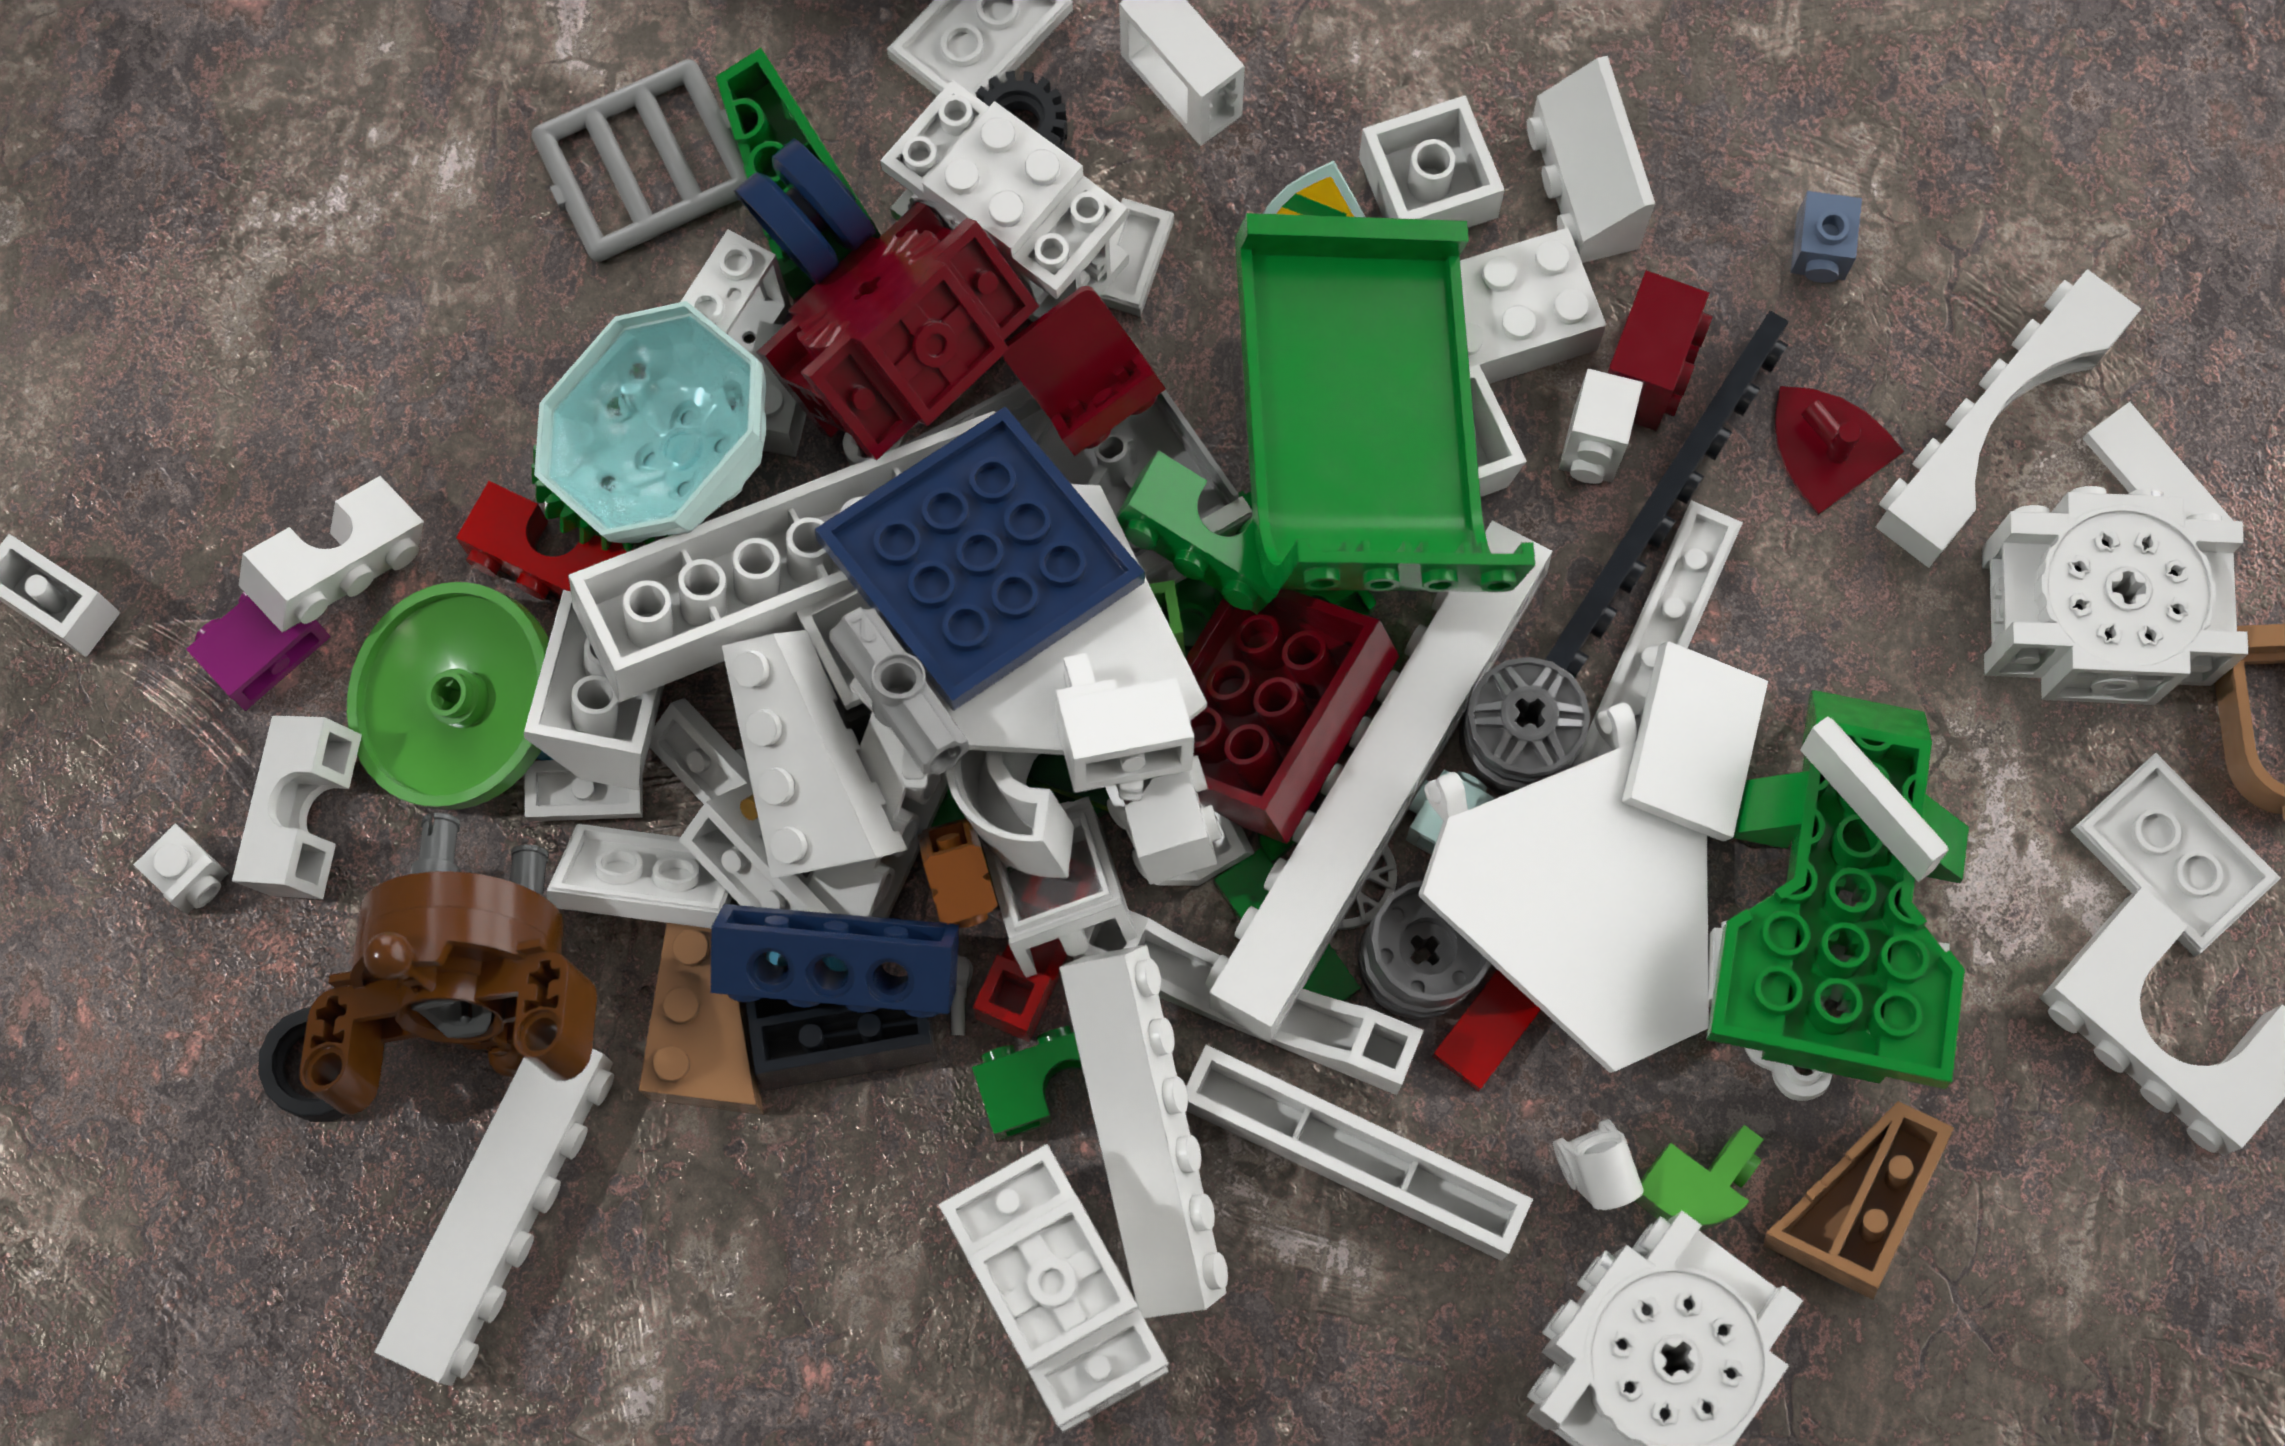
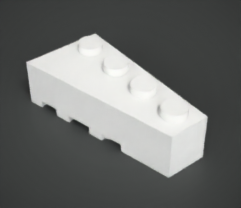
M807 630L774 633L723 645V655L771 879L874 859L907 850L899 830H892L882 808L886 802L877 782H870L857 754V751L861 748L852 728L846 729L834 704L838 698Z

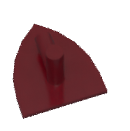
M1779 387L1774 416L1777 448L1786 473L1801 496L1817 515H1820L1905 452L1890 433L1869 413L1842 397L1813 388Z

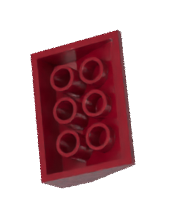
M1280 589L1277 596L1258 614L1250 610L1236 608L1224 598L1221 600L1185 658L1207 702V707L1190 721L1194 735L1193 756L1198 755L1208 787L1207 790L1197 792L1202 805H1212L1216 813L1237 825L1288 844L1399 658L1392 641L1379 619L1286 589Z

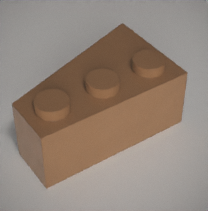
M667 923L638 1091L649 1101L764 1115L762 1097L760 1096L758 1080L755 1074L746 1002L732 1000L727 994L710 993L711 928Z
M1898 1101L1845 1153V1156L1821 1180H1818L1806 1192L1805 1196L1781 1220H1778L1766 1232L1763 1246L1874 1300L1943 1155L1954 1127Z

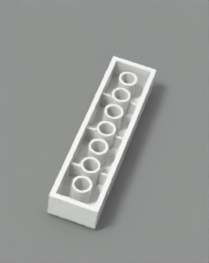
M989 412L888 451L877 461L872 458L709 520L697 525L690 533L673 534L570 574L569 582L573 609L619 703L725 661L722 650L723 645L774 633L802 630L797 615L798 611L853 586L816 540L815 528L995 412Z

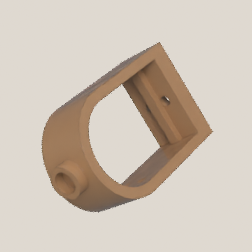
M2285 624L2237 626V631L2248 633V655L2215 682L2226 767L2232 783L2244 798L2260 809L2275 814H2282L2283 822H2285V785L2278 782L2265 770L2257 754L2244 666L2285 663Z

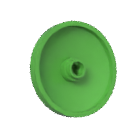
M449 582L429 586L411 594L392 607L379 620L365 639L357 655L347 693L348 728L362 734L357 756L368 774L378 785L397 798L419 806L438 810H457L477 806L495 798L513 786L527 772L541 752L539 748L524 738V730L549 643L547 634L535 616L515 599L492 588L469 582Z

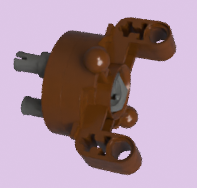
M434 813V817L430 814L425 815L421 822L422 834L418 860L411 864L410 874L380 883L364 896L360 904L351 971L329 975L328 983L334 988L325 991L317 997L310 1008L300 1066V1080L303 1086L342 1114L353 1115L362 1112L372 1103L377 1095L385 1043L418 1037L435 1042L462 1044L468 1050L486 1049L488 1051L489 1063L494 1071L506 1077L515 1076L524 1057L555 1081H567L583 1072L592 1054L597 990L588 977L561 955L564 921L559 910L544 896L545 871L549 857L547 850L536 845H519L514 847L511 851L512 864L509 881L488 875L460 872V868L454 864L457 834L460 830L459 819L446 813Z

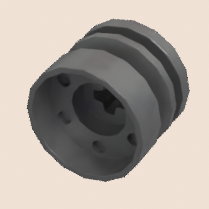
M1523 657L1502 662L1484 674L1471 694L1463 717L1459 737L1464 763L1475 778L1484 783L1493 792L1502 795L1509 794L1571 768L1587 737L1590 712L1586 694L1572 674L1552 661ZM1533 714L1538 719L1536 725L1529 723L1523 728L1516 723L1518 716L1525 718Z
M1423 881L1410 882L1389 895L1362 934L1357 956L1361 980L1374 1001L1394 1015L1415 1020L1442 1016L1459 1005L1478 985L1491 966V963L1418 896ZM1425 947L1431 955L1427 961L1425 960L1419 965L1415 964L1410 957L1414 951Z

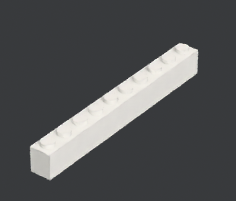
M1493 520L1485 531L1491 553H1513L1522 542H1534ZM1534 542L1536 565L1522 582L1510 592L1442 591L1437 593L1432 605V609L1437 611L1428 628L1420 624L1412 634L1404 653L1410 657L1401 673L1392 670L1387 676L1377 696V700L1382 702V705L1373 720L1367 716L1362 718L1349 743V746L1355 750L1345 766L1336 763L1321 789V793L1326 795V798L1317 813L1310 810L1306 812L1295 830L1292 840L1297 842L1298 845L1289 860L1286 861L1279 858L1272 867L1264 884V889L1270 892L1258 910L1250 906L1242 917L1235 932V937L1240 939V942L1231 957L1228 958L1221 955L1212 967L1205 982V986L1211 988L1209 992L1210 1009L1269 1042L1273 1040L1408 811L1420 787L1428 777L1464 716L1473 690L1484 674L1491 670L1546 577L1552 555L1550 549Z

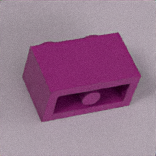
M243 592L238 600V604L221 619H213L206 623L197 632L195 641L186 650L226 694L244 711H247L331 636L317 620L307 624L300 622L282 633L250 597Z

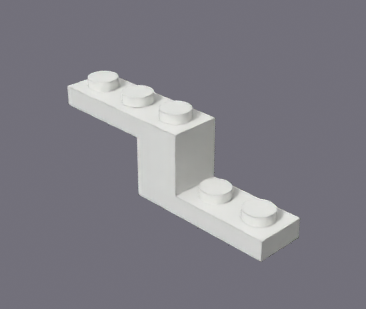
M685 698L670 703L654 727L649 747L704 804L679 841L741 906L832 913L796 875L771 879L759 819L757 818L754 821L748 820L740 810L741 801L753 794L747 763Z

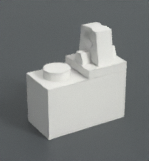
M1087 653L1064 657V681L1066 688L1056 690V725L1074 793L1192 770L1194 735L1177 678L1161 681L1143 680L1129 687L1117 688L1115 679L1096 682Z

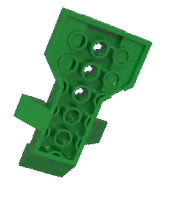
M1811 690L1802 745L1812 727L1827 716L1832 718L1948 846L1949 850L1934 871L1926 877L1960 884L1964 874L1969 826L1926 795L1932 738L1925 712ZM1805 755L1802 772L1746 780L1733 838L1788 849L1792 842L1786 884L1776 889L1771 896L1749 910H1743L1726 922L1722 931L1706 1040L1762 1051L1761 1059L1864 1081L1880 1084L1885 1077L1947 1089L1952 1083L1965 968L1950 950L1944 951L1926 928L1927 920L1912 902L1915 878ZM1841 890H1847L1853 893L1851 901L1859 902L1854 907L1848 906L1842 902V899L1838 898V894ZM1834 944H1839L1845 947L1844 955L1852 957L1847 962L1836 959L1834 957L1835 954H1831L1830 950ZM1827 999H1832L1838 1002L1837 1010L1845 1011V1013L1836 1018L1829 1015L1822 1006Z

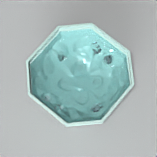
M687 301L615 316L540 402L534 475L608 541L640 543L650 537L690 533L697 525L701 524L709 515L721 507L722 504L737 496L743 490L744 483L761 463L766 436V414L764 412L766 377L763 364Z

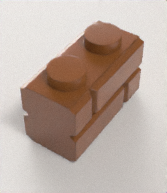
M967 818L922 830V833L918 835L923 865L940 922L947 923V925L951 923L959 924V928H967L986 921L989 917L988 913L993 912V909L998 905L979 837Z

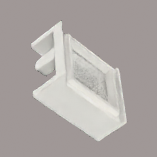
M1088 796L1073 802L1060 804L1074 825L1068 878L1040 877L1014 869L996 857L979 836L1009 937V946L1026 978L1037 974L1030 948L1059 938L1068 955H1081L1089 948L1084 928L1106 920L1116 918L1126 942L1137 938L1103 828Z

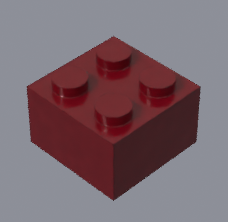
M1645 270L1607 373L1643 382L1633 423L1657 431L1664 413L1673 417L1676 414L1713 315L1703 312L1710 292Z

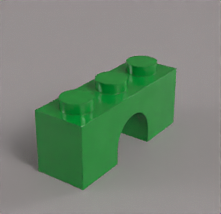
M1158 450L1140 472L1116 515L1126 539L1141 549L1153 550L1166 558L1185 577L1201 580L1222 593L1223 598L1232 606L1258 614L1277 596L1280 589L1271 588L1264 578L1256 548L1253 515L1237 531L1235 536H1220L1210 531L1201 521L1197 508L1199 496L1207 480Z
M1063 1026L1037 1036L1038 1045L1017 1052L1014 1045H1007L988 1051L981 1056L983 1063L972 1067L997 1142L1052 1123L1045 1101L1049 1082L1063 1070L1071 1068L1083 1069L1075 1033L1071 1032L1070 1026Z

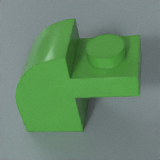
M1743 1125L1732 1134L1708 1169L1670 1143L1660 1152L1640 1181L1644 1191L1634 1202L1657 1219L1661 1216L1668 1221L1683 1211L1702 1225L1699 1231L1716 1227L1739 1213L1748 1204L1749 1200L1732 1189L1730 1185L1735 1183L1742 1188L1755 1172L1762 1159L1755 1155L1754 1152L1764 1139Z

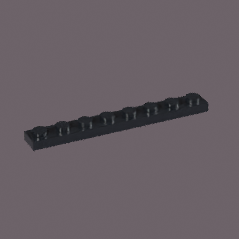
M1771 310L1768 312L1545 660L1554 662L1572 674L1575 679L1577 678L1589 658L1587 654L1581 651L1591 634L1599 639L1604 636L1618 613L1617 609L1610 606L1620 589L1628 594L1632 592L1647 567L1639 559L1649 544L1657 549L1660 548L1676 520L1668 516L1677 500L1686 505L1689 503L1704 478L1702 474L1697 472L1698 467L1706 456L1714 461L1717 459L1733 433L1725 428L1732 414L1735 412L1742 417L1746 414L1761 389L1753 384L1761 369L1772 373L1786 351L1788 344L1780 339L1789 323L1788 320Z

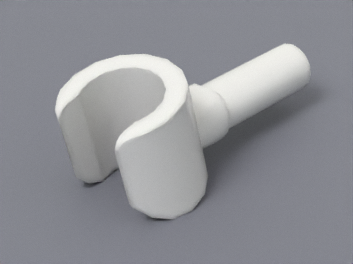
M958 955L957 988L951 1005V1035H965V998H967V989L973 975L972 963L968 958Z

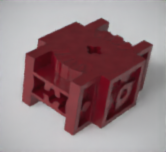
M917 202L878 239L870 237L856 251L852 250L838 263L839 266L797 301L788 310L793 318L756 353L822 434L831 438L840 429L850 434L868 457L877 461L917 422L929 426L1009 350L1004 340L1040 306L976 220L966 218L954 230L943 227L928 205Z

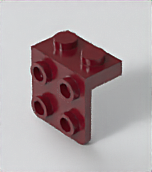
M1090 286L1080 287L1006 342L1009 350L1003 355L1005 362L1050 418L1061 440L1074 457L1084 449H1091L1100 445L1108 438L1111 429L1130 415H1138L1149 409L1156 401L1157 395L1166 390L1149 362L1097 292Z

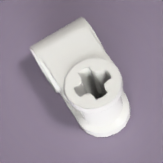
M1610 1119L1600 1121L1598 1129L1572 1140L1566 1141L1561 1137L1553 1141L1557 1161L1568 1184L1573 1190H1578L1593 1205V1208L1598 1210L1619 1208L1635 1201L1642 1195L1644 1190L1624 1133L1619 1132Z

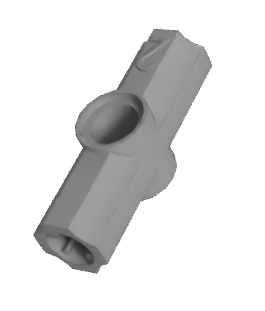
M859 607L844 615L841 621L830 630V641L872 700V711L875 718L882 725L893 730L923 775L929 773L939 775L954 767L957 761L968 752L969 743L925 681L926 672L922 663L915 656L905 653L874 608L865 610ZM905 688L909 691L903 694H894L888 690Z

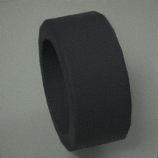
M303 1008L284 1016L268 1032L259 1051L258 1075L265 1094L280 1109L310 1122L335 1121L346 1116V1114L337 1111L320 1098L309 1099L299 1095L289 1085L285 1075V1061L292 1046L306 1032L310 1008Z

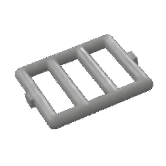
M692 59L683 60L536 126L531 134L532 140L554 183L550 189L561 212L567 210L589 257L596 262L611 258L739 200L734 190L747 179L740 150L734 139L726 110L720 109L699 65ZM683 84L732 178L703 192L655 98ZM636 106L682 199L681 202L654 214L606 120ZM587 128L633 222L606 236H603L557 142Z

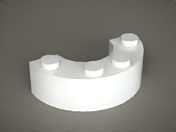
M968 750L954 767L946 770L948 785L954 800L984 844L996 857L1012 868L1027 874L1050 878H1068L1074 825L1050 789L1032 788L1026 785L1032 763L1039 753Z

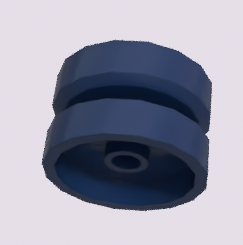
M792 138L772 156L775 172L789 189L786 193L767 175L754 172L734 192L749 213L808 278L815 284H819L839 266L834 249L821 234L823 231H826L843 248L856 251L876 233V230L841 180L795 138Z

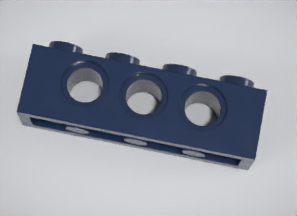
M723 904L711 926L710 993L727 994L730 999L739 1002H752L761 998L784 999L789 1004L797 1007H813L820 1003L846 1005L848 1009L855 1012H873L880 1008L905 1010L908 1015L920 1018L933 1017L939 1013L949 1014L957 988L959 924L947 925V923ZM764 953H779L787 960L788 965H774L766 959ZM822 958H838L845 963L848 970H832L826 966ZM885 962L897 963L906 970L907 975L893 976L887 973L881 964Z

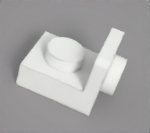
M174 824L133 864L163 893V896L172 905L186 914L193 908H201L209 903L221 888L220 882L229 874L177 824Z

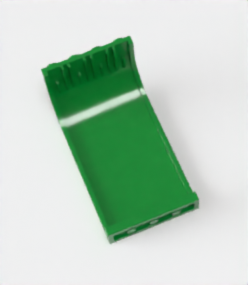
M1246 213L1235 237L1252 514L1260 566L1264 578L1271 588L1286 590L1510 592L1535 567L1534 542H1522L1513 553H1491L1484 530L1460 255L1469 242L1467 221Z

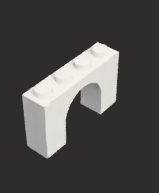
M2142 886L2125 898L2039 999L2050 1007L2048 1013L2059 1026L2071 1033L2079 1032L2096 1047L2094 1053L2103 1064L2116 1072H2126L2142 1086L2140 1089L2142 1096L2151 1105L2166 1113L2171 1111L2189 1126L2187 1133L2194 1142L2209 1152L2216 1153L2218 1151L2224 1156L2242 1149L2285 1098V1006L2282 1004L2262 1014L2229 1055L2217 1065H2191L2179 1061L2164 1052L2153 1041L2143 1023L2140 1010V994L2150 970L2189 925Z

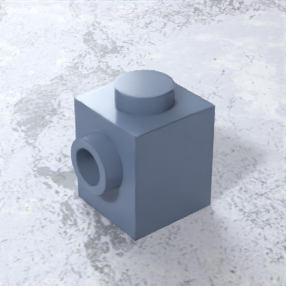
M1813 191L1806 192L1796 215L1790 273L1805 275L1807 279L1819 283L1846 279L1856 260L1862 198Z

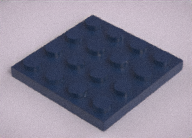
M1006 406L815 528L816 540L871 609H875L907 654L915 656L922 663L926 672L925 676L953 711L1145 583V571Z

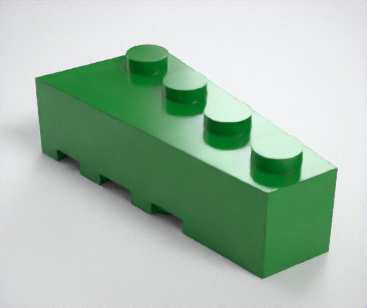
M762 48L757 49L715 76L734 139L740 150L747 179L754 172L767 175L786 193L789 189L775 172L772 156L792 138H795L820 162H823L851 192L856 200V204L876 230V233L871 237L878 239L881 236L866 209ZM763 229L771 252L776 254L786 290L792 299L814 287L816 284L798 268ZM826 231L821 233L834 249L838 263L852 251L851 249L843 248Z

